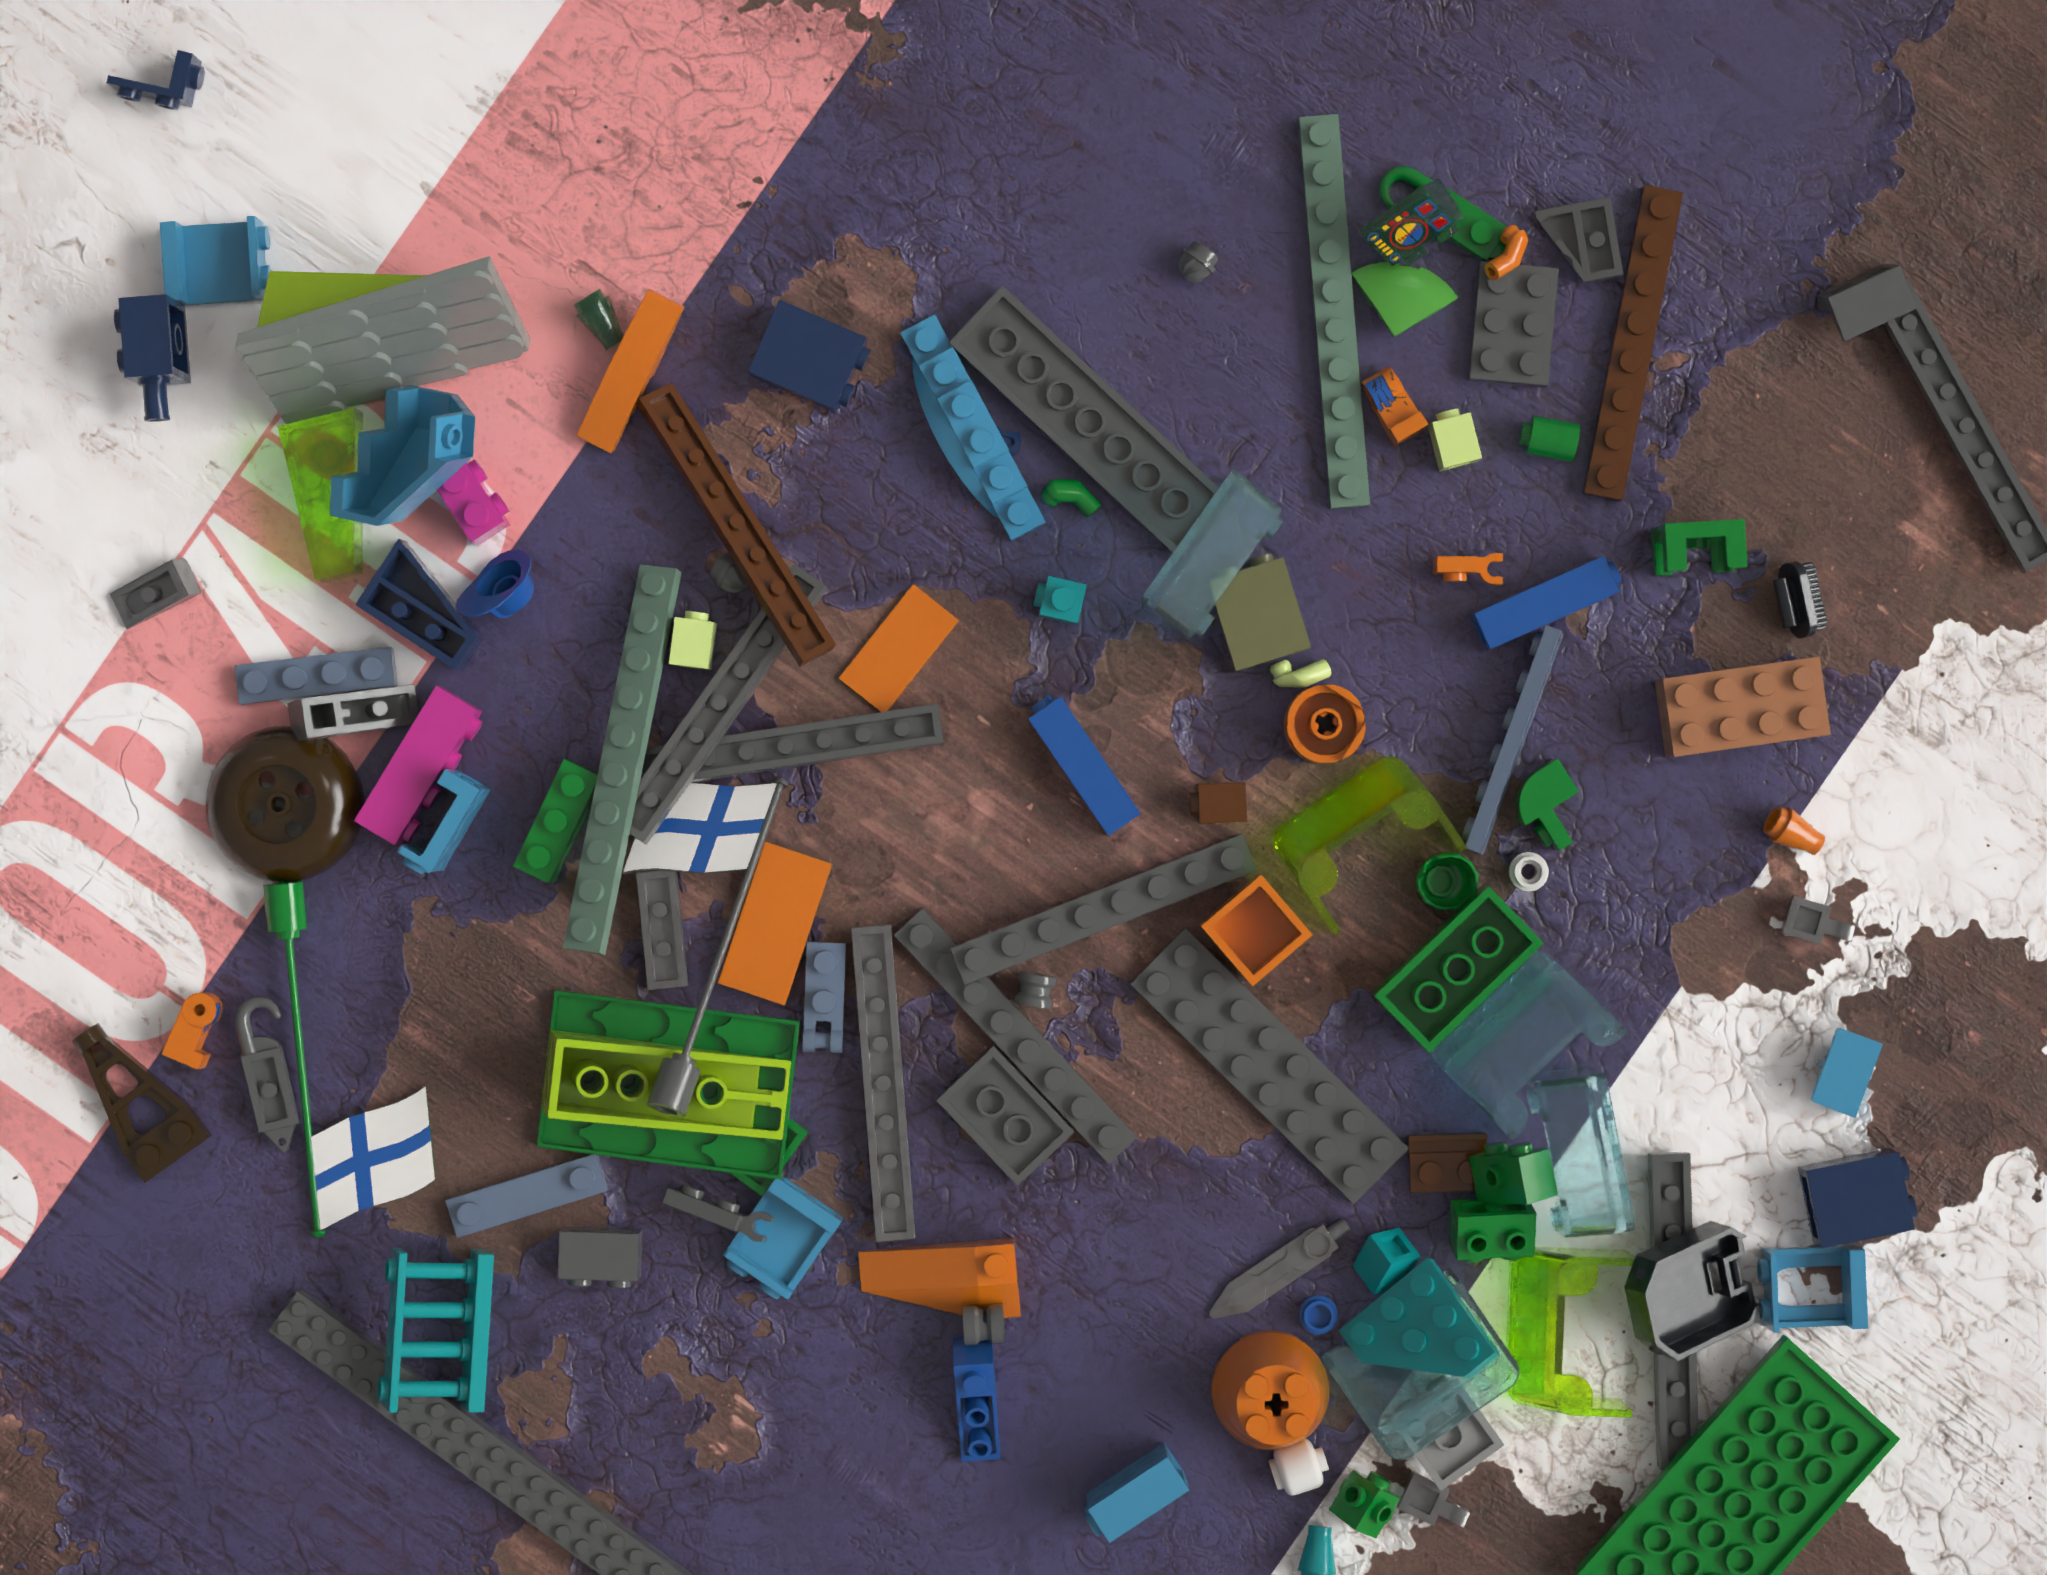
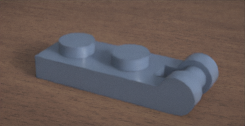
M807 942L803 1052H815V1048L830 1049V1053H842L847 943ZM816 1021L831 1022V1033H816Z

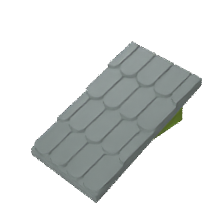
M488 256L430 275L269 271L257 328L238 333L235 346L239 353L243 355V359L254 376L256 375L257 381L266 395H269L268 398L287 426L344 413L349 406L386 398V389L408 385L420 386L467 375L469 369L519 358L523 352L528 351L530 338L491 257Z

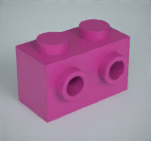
M473 459L464 464L437 491L470 542L479 546L511 524L505 514L510 512L497 492L491 495L484 484L488 477L477 460Z

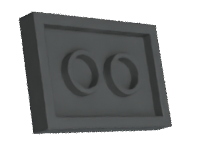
M1480 261L1468 380L1547 387L1559 268L1519 265L1514 270L1494 281L1485 273L1484 267L1488 262Z
M994 1045L936 1099L1017 1186L1075 1132Z

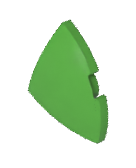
M1388 261L1370 264L1351 273L1354 282L1370 307H1374L1392 338H1395L1458 299L1446 282L1422 267L1417 269L1411 266L1400 265L1399 262Z

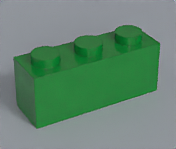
M570 759L563 760L513 867L547 883H554L591 808L597 772Z

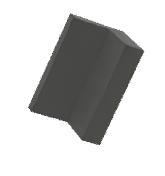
M1889 263L1816 295L1821 310L1832 312L1842 341H1847L1917 309L1901 266Z

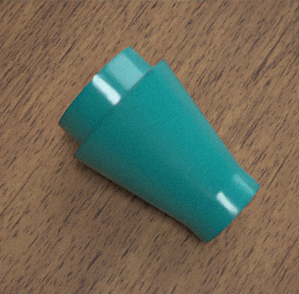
M1309 1525L1308 1535L1297 1571H1301L1300 1575H1336L1332 1527Z

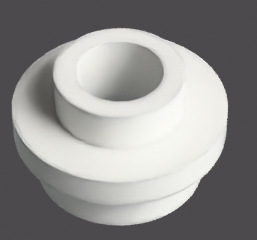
M1524 852L1517 855L1511 861L1509 877L1513 885L1518 889L1535 891L1541 888L1547 881L1549 874L1548 865L1540 855ZM1526 864H1531L1535 869V874L1530 879H1525L1521 874L1522 867Z

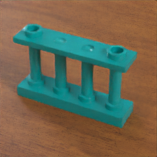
M392 1248V1258H387L385 1262V1281L390 1282L384 1377H379L377 1383L378 1401H383L382 1405L389 1413H397L398 1397H456L457 1401H461V1406L467 1412H484L494 1254L489 1250L471 1249L470 1259H465L464 1263L407 1262V1253L403 1249ZM406 1278L464 1279V1283H468V1298H463L462 1302H404ZM403 1318H461L462 1322H466L465 1338H460L459 1342L402 1341ZM401 1357L459 1358V1361L463 1362V1377H458L457 1381H399Z

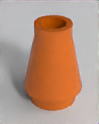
M1775 807L1764 823L1763 832L1769 836L1771 842L1802 850L1811 855H1816L1825 842V835L1813 828L1791 807Z

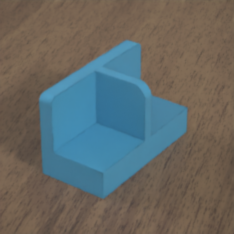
M1837 1028L1825 1060L1818 1059L1816 1064L1822 1068L1813 1089L1811 1101L1856 1118L1883 1044L1845 1029Z

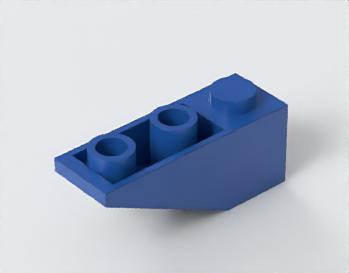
M964 1337L953 1338V1365L961 1462L1000 1460L993 1344L988 1340L980 1341L977 1345L965 1346Z

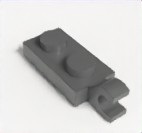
M682 1184L681 1189H667L663 1200L664 1204L730 1230L744 1233L753 1241L765 1242L767 1240V1236L759 1234L755 1226L760 1219L773 1222L774 1216L770 1213L757 1211L749 1216L738 1212L741 1205L719 1197L717 1203L703 1198L705 1191L687 1184Z

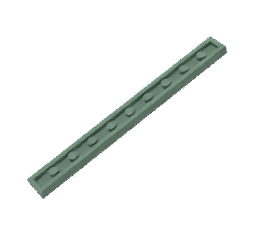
M1338 114L1299 117L1298 127L1330 509L1370 506L1339 116Z
M642 564L639 567L563 948L569 951L606 955L682 574L677 568Z

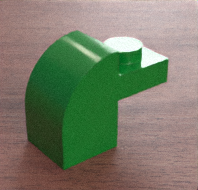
M1551 759L1529 773L1519 784L1514 798V812L1519 825L1526 826L1535 820L1538 825L1533 829L1545 848L1551 845L1554 850L1558 851L1567 847L1573 841L1556 816L1553 808L1579 792L1559 759Z

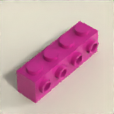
M436 685L354 821L394 846L402 845L404 840L410 842L421 826V822L417 819L424 807L430 809L442 791L437 783L445 769H456L462 758V755L458 753L466 739L472 741L481 728L483 721L478 718L483 711L448 689Z

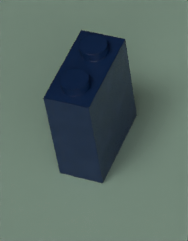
M779 299L748 373L753 378L837 414L840 405L847 408L856 387L850 384L856 369L861 372L864 370L871 350L866 348L868 341L865 336Z
M1888 1148L1798 1166L1813 1244L1820 1248L1915 1230L1913 1219L1918 1216L1917 1207L1913 1196L1908 1195L1905 1180L1910 1179L1909 1167L1905 1157H1900L1898 1151Z

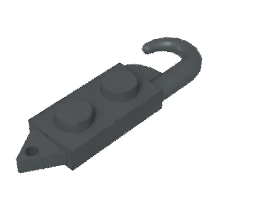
M252 997L245 1000L239 1006L235 1015V1028L242 1053L241 1060L259 1133L264 1132L285 1153L289 1149L295 1126L300 1123V1118L283 1047L272 1037H254L250 1022V1015L256 1008L268 1009L275 1019H279L281 1013L278 1006L272 1000L265 997ZM281 1138L286 1140L285 1145L281 1144Z

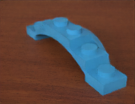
M935 314L901 332L900 334L913 357L914 382L922 409L941 450L959 478L974 497L993 516L1000 519L1011 541L1045 524L1046 521L1015 464L1005 441L956 351L949 344V340Z

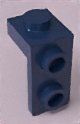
M177 50L169 88L110 75L107 77L106 84L116 90V96L122 99L140 102L142 96L155 99L154 104L159 107L178 110L179 105L192 107L195 91L200 90L203 85L205 70L201 66L202 61L193 53Z

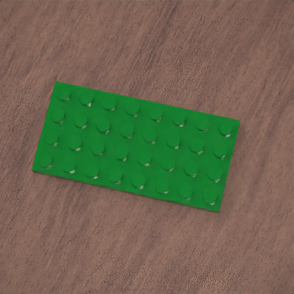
M1783 1334L1574 1570L1578 1575H1780L1898 1443L1900 1438Z

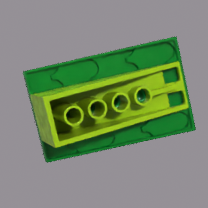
M554 990L536 1146L782 1180L800 1022L785 1018L706 1009L689 1057L696 1061L694 1066L699 1068L701 1072L686 1115L681 1118L656 1111L649 1107L647 1102L662 1059L665 1057L672 1058L673 1053L682 1054L697 1007Z

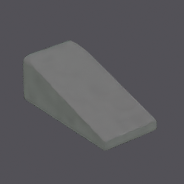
M180 558L164 563L110 593V596L126 629H130L197 596L202 591L188 561L185 558Z

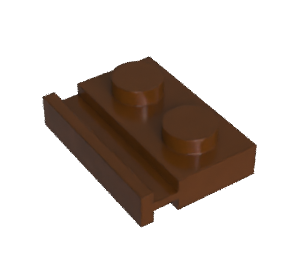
M1486 1132L1407 1135L1410 1193L1476 1191L1469 1156L1484 1152L1483 1146L1487 1144L1488 1140Z

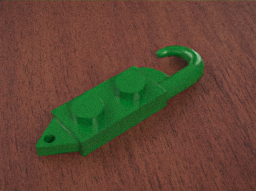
M1407 166L1394 167L1388 170L1381 178L1379 196L1388 208L1394 209L1396 206L1389 195L1391 184L1395 181L1403 180L1420 191L1414 208L1426 200H1430L1437 207V210L1425 218L1415 211L1416 216L1425 222L1427 226L1435 230L1429 222L1443 213L1451 220V223L1438 231V233L1481 261L1494 259L1504 252L1507 245L1501 242L1500 236L1507 226L1444 185L1440 186L1416 169Z

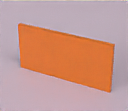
M913 584L839 679L880 712H886L959 620Z

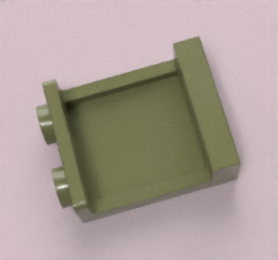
M1272 553L1249 560L1251 567L1237 572L1235 565L1213 571L1214 579L1206 582L1230 654L1229 660L1233 672L1311 648L1283 557L1274 560Z

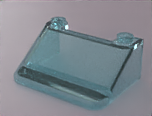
M1536 950L1431 1051V1054L1436 1064L1506 1137L1513 1141L1526 1128L1529 1119L1526 1106L1515 1095L1581 1032L1589 1041L1598 1046H1610L1620 1040L1628 1031L1548 953Z
M1450 1268L1444 1271L1443 1274L1500 1353L1474 1376L1463 1378L1366 1364L1358 1360L1350 1346L1345 1345L1334 1347L1321 1356L1327 1369L1388 1456L1394 1459L1403 1460L1410 1458L1513 1387L1519 1376L1517 1362L1463 1283Z

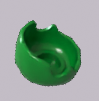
M1438 852L1429 856L1418 868L1415 877V888L1422 901L1434 909L1457 910L1476 895L1479 875L1472 862L1459 853Z

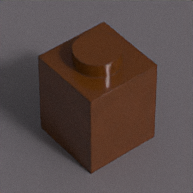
M1246 782L1196 784V792L1189 793L1190 815L1198 816V824L1247 822Z

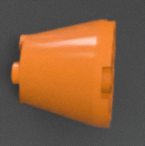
M1263 1330L1247 1334L1239 1338V1341L1234 1343L1223 1354L1215 1366L1211 1381V1396L1216 1414L1224 1428L1235 1439L1250 1447L1262 1450H1277L1303 1441L1319 1426L1328 1407L1330 1389L1325 1367L1313 1349L1292 1334L1276 1330ZM1278 1393L1280 1396L1274 1404L1275 1412H1272L1271 1407L1266 1405L1265 1401H1271L1272 1394Z

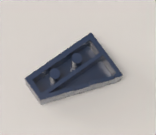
M399 538L355 604L457 671L464 670L484 639L467 617L458 614L455 608L456 603L408 542Z

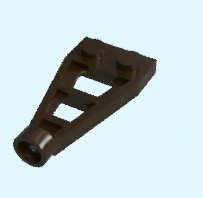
M99 1023L72 1041L86 1061L121 1151L144 1183L212 1136L190 1104L110 1038ZM99 1043L103 1045L99 1052H93L91 1049ZM116 1064L123 1065L138 1081L137 1087L124 1097H118L107 1080V1071ZM139 1096L151 1097L166 1112L165 1120L146 1134L138 1133L134 1129L128 1114L130 1103Z

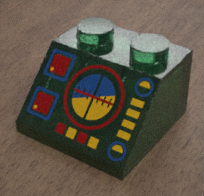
M1441 179L1422 185L1360 228L1358 232L1392 266L1403 261L1407 266H1410L1427 254L1424 247L1430 242L1437 239L1439 244H1442L1460 232L1456 225L1466 218Z

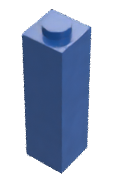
M1602 556L1469 616L1484 650L1487 651L1619 593L1620 590L1617 584L1621 583V577L1613 561L1607 563L1605 556Z
M1048 695L1030 708L1034 715L1028 718L1029 722L1107 836L1141 814L1061 696L1053 701L1051 696Z

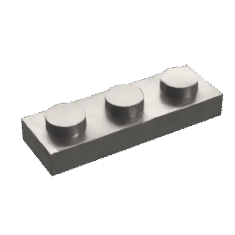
M662 870L637 872L636 878L648 990L688 986L677 872Z

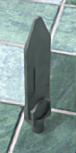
M1341 1218L1328 1228L1323 1223L1309 1228L1230 1281L1209 1311L1210 1317L1215 1319L1248 1312L1329 1258L1331 1253L1339 1248L1335 1241L1351 1231L1345 1220Z

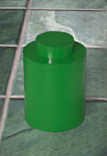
M1532 415L1529 423H1522L1518 444L1525 446V454L1572 463L1578 446L1580 424Z

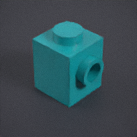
M1048 576L1047 584H1038L1033 606L1041 607L1039 617L1077 625L1087 585Z

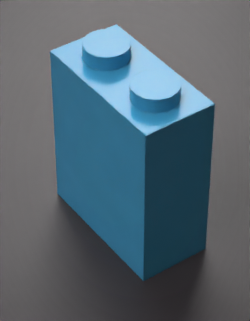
M1165 1442L1086 1493L1087 1507L1084 1510L1087 1515L1085 1519L1097 1537L1104 1534L1108 1542L1111 1543L1189 1491L1186 1474Z

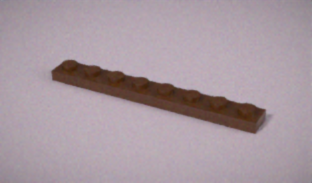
M1644 185L1641 190L1582 492L1584 495L1620 502L1624 498L1683 192L1649 185Z
M673 382L640 397L636 405L799 667L832 651L836 646L835 642Z

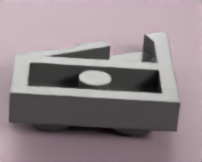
M1611 197L1535 211L1537 221L1584 284L1623 276Z

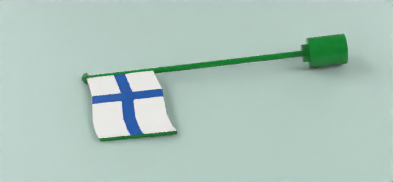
M303 881L263 885L268 933L276 932V939H285L314 1230H311L310 1233L315 1238H321L326 1233L324 1228L359 1210L408 1196L435 1180L427 1089L425 1086L417 1093L397 1103L350 1116L312 1135L293 938L300 937V930L308 928Z

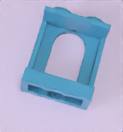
M1836 1245L1826 1248L1812 1246L1762 1249V1259L1757 1260V1277L1759 1283L1764 1284V1298H1760L1758 1303L1762 1304L1759 1309V1318L1761 1322H1765L1766 1328L1773 1333H1780V1328L1848 1326L1851 1329H1868L1865 1249L1857 1245ZM1841 1266L1843 1304L1786 1306L1778 1303L1777 1273L1781 1270L1798 1267Z

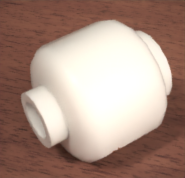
M1304 1439L1287 1448L1274 1450V1459L1268 1460L1277 1489H1284L1291 1496L1319 1488L1324 1480L1322 1472L1329 1470L1322 1447L1314 1449L1308 1439Z

